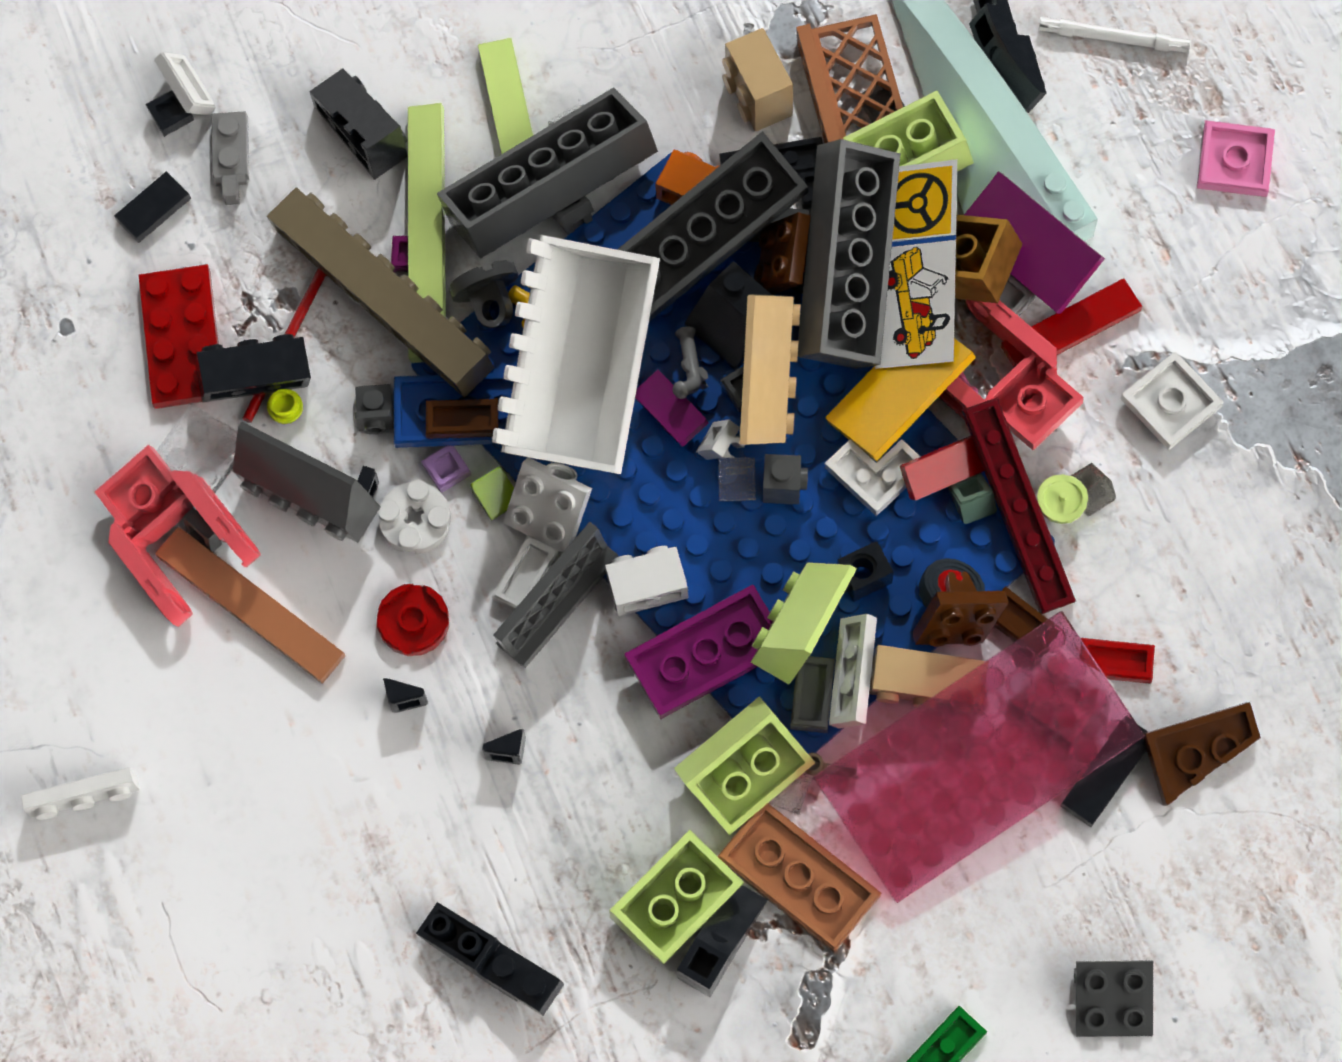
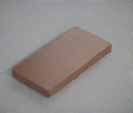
M769 803L746 821L717 856L739 878L764 898L768 899L769 902L833 953L842 945L882 894Z

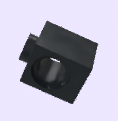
M877 541L837 559V564L851 565L855 568L864 567L871 572V575L865 579H859L853 575L844 594L849 593L853 602L893 583L894 571Z

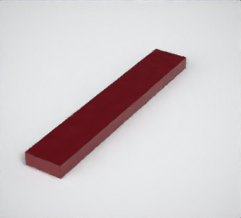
M996 397L962 410L961 412L994 493L995 500L1038 611L1041 614H1045L1076 602L998 398Z

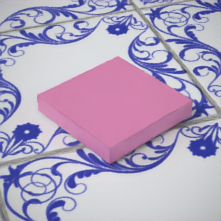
M1205 120L1197 188L1267 197L1269 193L1275 129Z

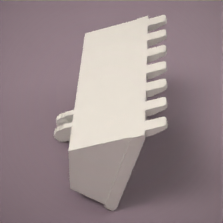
M540 235V241L529 239L526 251L528 254L536 256L534 272L527 270L522 272L521 284L531 288L528 303L517 302L515 316L525 319L522 335L512 333L509 343L510 348L519 350L517 367L512 365L505 366L504 379L514 382L511 398L503 396L499 398L498 411L508 413L505 430L500 428L494 429L492 442L501 444V452L621 474L660 258Z

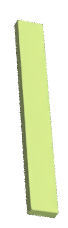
M442 103L408 107V277L419 288L417 293L422 298L429 295L443 309L440 313L446 318L445 211L437 196L438 192L445 189L444 107ZM408 348V358L411 363L423 362Z

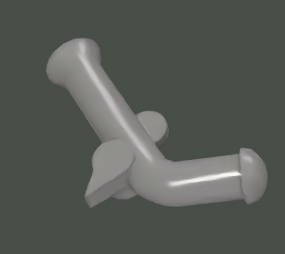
M682 327L675 332L676 337L680 340L683 355L681 366L686 372L687 381H678L673 385V394L680 399L696 393L699 389L704 390L709 387L705 382L708 379V374L698 364L694 342L696 329L693 327Z

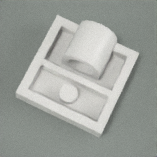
M528 457L522 463L503 523L563 553L576 537L592 488L576 481L577 473L567 465L550 463L545 466Z

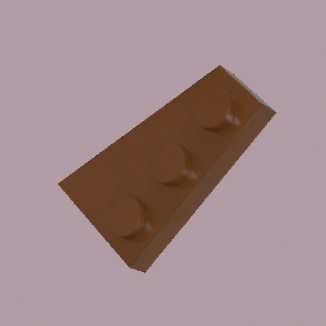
M1250 702L1142 734L1163 806H1168L1187 789L1197 785L1205 779V776L1222 764H1226L1261 738Z

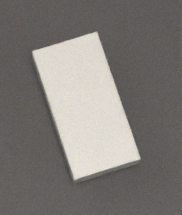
M161 52L154 59L186 113L210 115L215 110L214 102L184 55Z
M527 535L493 593L492 599L514 611L559 557V551Z

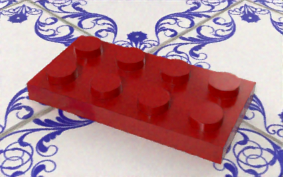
M205 264L139 274L152 405L154 409L202 402L195 366L196 353L201 352L205 346L219 344L209 265Z

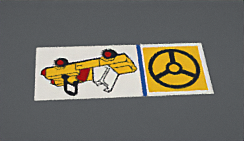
M958 159L899 166L881 364L875 366V369L954 362Z

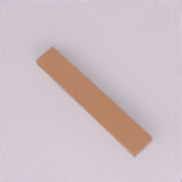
M179 526L156 551L155 555L157 558L323 684L345 658L343 651Z

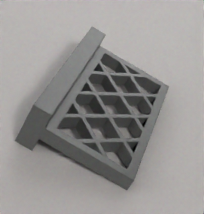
M589 522L493 634L497 640V646L524 668L530 664L606 574L605 565L611 564L613 559L619 557L617 553L607 546L601 532L594 524Z

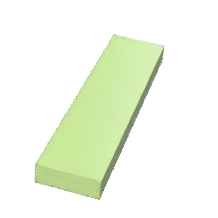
M512 38L478 44L501 154L533 136Z

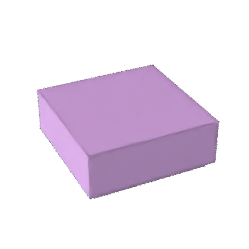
M445 446L421 461L422 466L441 493L471 476L469 468L454 446Z

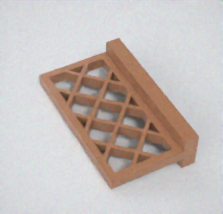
M877 14L811 29L810 24L796 27L797 46L824 144L843 139L852 123L861 128L869 125V123L857 117L865 104L881 112L875 121L903 108ZM872 26L874 37L868 45L853 38L858 29ZM833 35L842 40L835 53L821 46L820 38ZM876 43H877L878 51H877L876 49H874V46L876 45ZM848 44L863 51L856 64L840 57ZM869 55L882 61L883 66L877 75L861 68ZM825 57L828 58V59H830L827 64H826ZM835 63L851 71L843 83L829 75ZM856 74L872 82L864 95L848 87ZM884 74L886 75L887 81L882 79ZM877 85L891 93V98L885 106L869 98ZM833 87L838 89L836 94L834 93ZM843 93L859 101L851 114L838 107L837 102ZM893 104L895 107V111L891 110ZM842 118L847 120L844 125L842 122Z

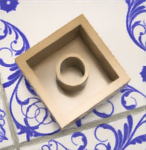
M764 28L725 43V58L722 59V64L726 74L722 75L729 94L735 93L739 100L737 107L743 121H750L756 132L793 116V83Z

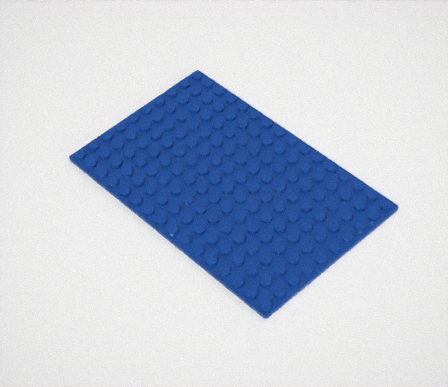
M672 152L592 216L593 221L588 224L584 222L564 239L615 250L625 244L671 206L656 199L655 183ZM748 241L648 323L637 388L657 370L673 385L678 381H687L686 372L681 366L683 361L681 344L675 332L682 327H686L684 322L708 285L733 261L754 278L761 253L759 242ZM534 262L526 270L534 272L536 262ZM522 273L518 275V278L512 284L506 287L508 293L514 285L530 293L531 288L521 284ZM792 288L774 294V296L794 297V304H801L802 306L803 294ZM496 301L491 303L489 310L494 320L498 317L500 311ZM513 303V316L504 327H485L479 322L475 311L460 322L467 330L465 335L473 341L477 337L491 351L488 357L495 368L490 373L504 372L506 365L517 367L519 350L510 348L509 343L512 333L523 334V327L521 325L523 318L515 316L516 305ZM792 326V340L798 341L799 326ZM695 335L694 342L698 364L708 374V379L705 382L709 387L704 390L699 389L696 393L687 395L686 398L707 419L709 424L682 447L635 399L621 474L567 465L577 473L576 481L592 488L576 537L591 522L599 529L607 546L617 553L619 557L623 555H632L633 558L647 554L648 550L658 546L677 547L688 586L689 598L635 612L656 636L752 584L770 612L778 599L783 602L785 601L788 593L783 591V588L793 571L800 574L807 563L837 564V559L877 541L894 571L893 583L853 602L848 592L843 594L810 656L835 659L836 663L840 619L869 614L877 618L874 649L878 645L932 653L938 647L915 645L912 631L926 610L919 596V582L929 565L936 560L945 558L960 560L970 565L980 575L985 585V591H1002L1005 586H1010L1023 574L997 502L996 513L964 524L947 487L916 501L910 500L906 488L884 510L875 516L825 469V462L849 441L848 438L832 427L825 417L874 366L855 369L798 357L797 362H790L789 377H796L795 399L788 398L787 412L794 413L793 435L786 434L785 443L748 444L744 448H736L730 444L728 448L729 453L737 460L735 463L726 464L720 461L719 458L706 460L696 451L713 422L729 419L740 427L741 412H738L720 385V379L735 370ZM424 362L411 363L412 369L417 376L438 375ZM927 408L883 456L901 439L920 457L959 440ZM740 429L738 430L736 436L740 437ZM501 444L482 445L516 482L522 463L528 457L501 452ZM765 454L801 455V468H808L807 490H800L799 504L763 503ZM531 458V459H533V460H535V461H537V462H539V463H541V464H543V465H545V466H547V465L550 464V463H556V462H550V461H545V460H540V459ZM985 471L981 472L984 479L990 486ZM1051 535L1052 540H1053V543L1055 544V539H1054V537ZM858 567L854 573V576L859 579H865L871 575V572L864 567ZM605 574L603 578L609 584L607 574ZM757 667L709 693L732 719L760 696L808 754L817 753L844 729L829 725L828 721L827 733L790 730L796 676L790 684H787ZM869 694L868 708L877 701V695Z

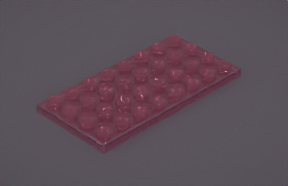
M1060 611L812 777L895 903H899L1135 744L1145 735L1063 611Z

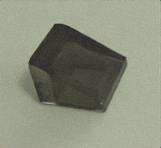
M1093 463L1088 464L1071 475L1081 481L1087 489L1088 502L1084 511L1087 516H1091L1116 499L1112 480Z

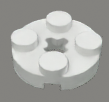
M413 480L410 483H404L392 489L384 497L383 502L380 503L381 507L378 511L379 526L383 537L394 549L401 552L405 550L421 554L435 549L445 540L449 531L451 511L445 496L434 486L428 485L423 480ZM413 510L415 512H423L420 516L422 523L416 525L414 522L407 524L405 520L408 519L409 512Z

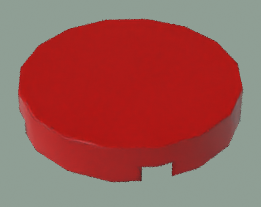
M403 584L391 590L381 600L378 608L377 629L383 642L396 653L406 656L424 655L436 649L445 639L449 628V611L442 596L431 587Z

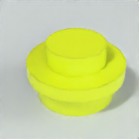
M280 389L274 392L268 399L267 411L275 422L289 424L296 421L302 414L303 402L295 391Z

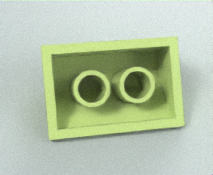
M938 91L843 137L847 141L900 153L899 166L958 159V172L974 163L967 140Z
M807 563L800 574L793 571L783 588V591L788 593L785 601L783 602L778 599L767 617L773 621L769 630L762 627L752 644V647L757 649L751 663L790 684L811 655L857 568L843 564Z
M759 696L674 769L688 789L725 831L731 835L814 765L815 761Z
M689 830L609 910L610 918L637 945L664 965L744 882Z

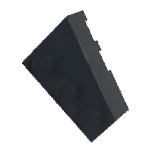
M342 68L309 91L314 108L374 180L408 157L405 146L408 140L401 130V126L383 109L377 100H374L367 93L366 88L357 76L351 77Z

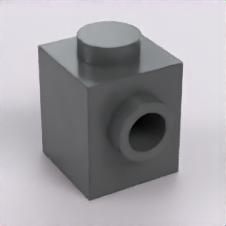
M765 454L763 503L799 504L800 490H807L808 468H801V455Z

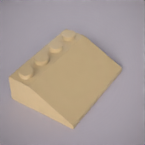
M750 294L747 297L739 444L785 443L786 434L793 435L794 413L787 412L788 398L795 399L796 377L789 376L790 362H797L799 341L792 340V326L800 325L801 304H794V297Z

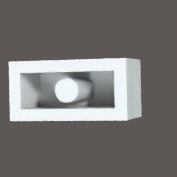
M658 546L648 550L645 555L634 558L632 555H623L613 559L611 564L605 565L618 616L689 598L688 586L677 547Z

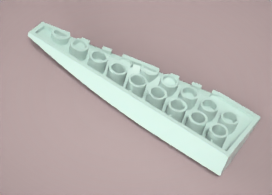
M891 0L903 31L906 47L909 49L916 77L919 79L923 97L938 91L967 140L974 163L957 172V200L960 202L963 214L966 213L997 172L1000 171L1081 239L1086 241L1093 237L1098 221L1097 216L1021 103L944 0Z

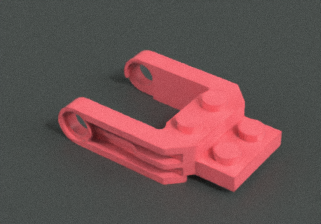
M966 300L968 309L982 324L1002 341L1007 340L1026 359H1023L988 392L985 399L959 377L946 388L939 398L964 419L962 410L997 397L1010 431L1029 448L1035 450L1083 404L1084 397L1057 375L1056 347L1000 300L998 303Z
M147 445L95 491L96 495L115 518L114 523L110 526L108 543L161 613L177 627L190 618L193 612L147 552L146 548L148 545L158 541L181 521L188 511L195 507L221 541L226 542L243 561L241 564L247 568L261 556L256 545L204 478L190 471H171L154 447Z

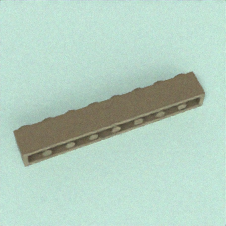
M296 187L266 216L275 230L465 398L495 368L488 357L491 353L489 348L477 337L473 341L465 335L467 330L456 318L451 316L449 319H446L440 313L443 309L432 297L427 295L425 298H422L417 293L419 288L408 276L403 274L401 277H398L393 272L395 267L382 254H379L377 257L369 251L371 246L358 233L354 236L350 235L346 231L348 228L346 223L335 213H332L330 216L323 211L325 206L314 194L310 192L306 196Z

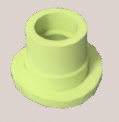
M1064 474L1053 475L1044 480L1040 485L1037 501L1042 514L1051 522L1066 524L1072 523L1081 517L1087 507L1088 494L1082 482L1075 477Z

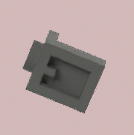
M391 384L355 387V422L359 432L381 434L386 429H394Z

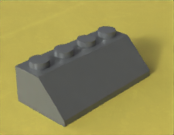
M241 422L238 426L232 472L243 481L240 485L242 489L255 497H259L261 493L270 497L268 501L284 512H287L288 508L297 511L296 516L311 526H315L317 522L326 526L324 530L340 541H343L345 537L357 543L360 541L381 506L356 479L244 422Z

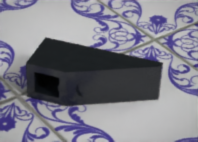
M742 885L705 923L678 966L677 978L711 997L768 899Z

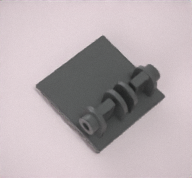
M1153 960L1076 961V968H1074V983H1076V1037L1153 1036Z

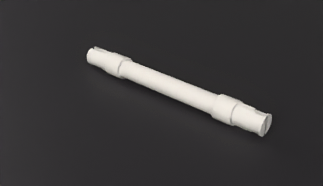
M1041 16L1038 31L1058 33L1060 36H1078L1154 48V50L1163 52L1175 51L1189 54L1191 39L1176 38L1161 33L1156 35L1084 24L1063 18L1058 20Z

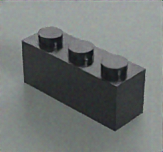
M284 334L274 337L273 341L259 343L257 339H249L237 343L236 347L223 348L221 344L203 347L201 352L196 353L195 358L202 403L271 393L280 389L291 390L308 387L311 375L304 338H294L292 334Z

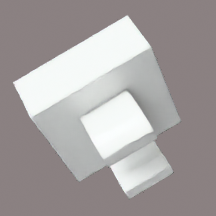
M728 419L713 422L696 452L706 460L719 458L723 463L731 464L735 463L737 459L729 453L728 448L730 444L736 448H744L746 444H739L740 437L736 436L740 427Z

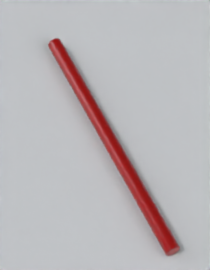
M317 269L285 334H292L295 338L326 276L320 269ZM266 393L253 395L242 417L244 421L252 423Z

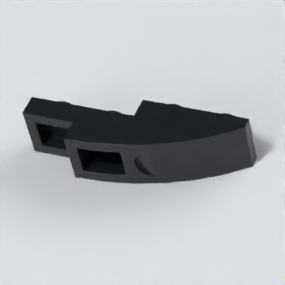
M973 0L977 15L971 20L969 25L974 40L994 65L1025 111L1029 113L1047 94L1030 36L1017 33L1008 0Z
M438 902L416 932L419 937L511 999L523 1003L544 1016L564 986V983L559 978L503 945L496 937Z

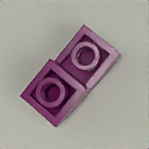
M657 370L636 389L635 399L683 447L709 422L687 398H677L672 391L673 384Z

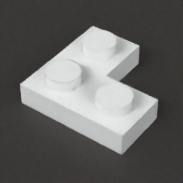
M850 439L825 462V469L877 516L906 489L899 466L920 456L901 439L876 463Z

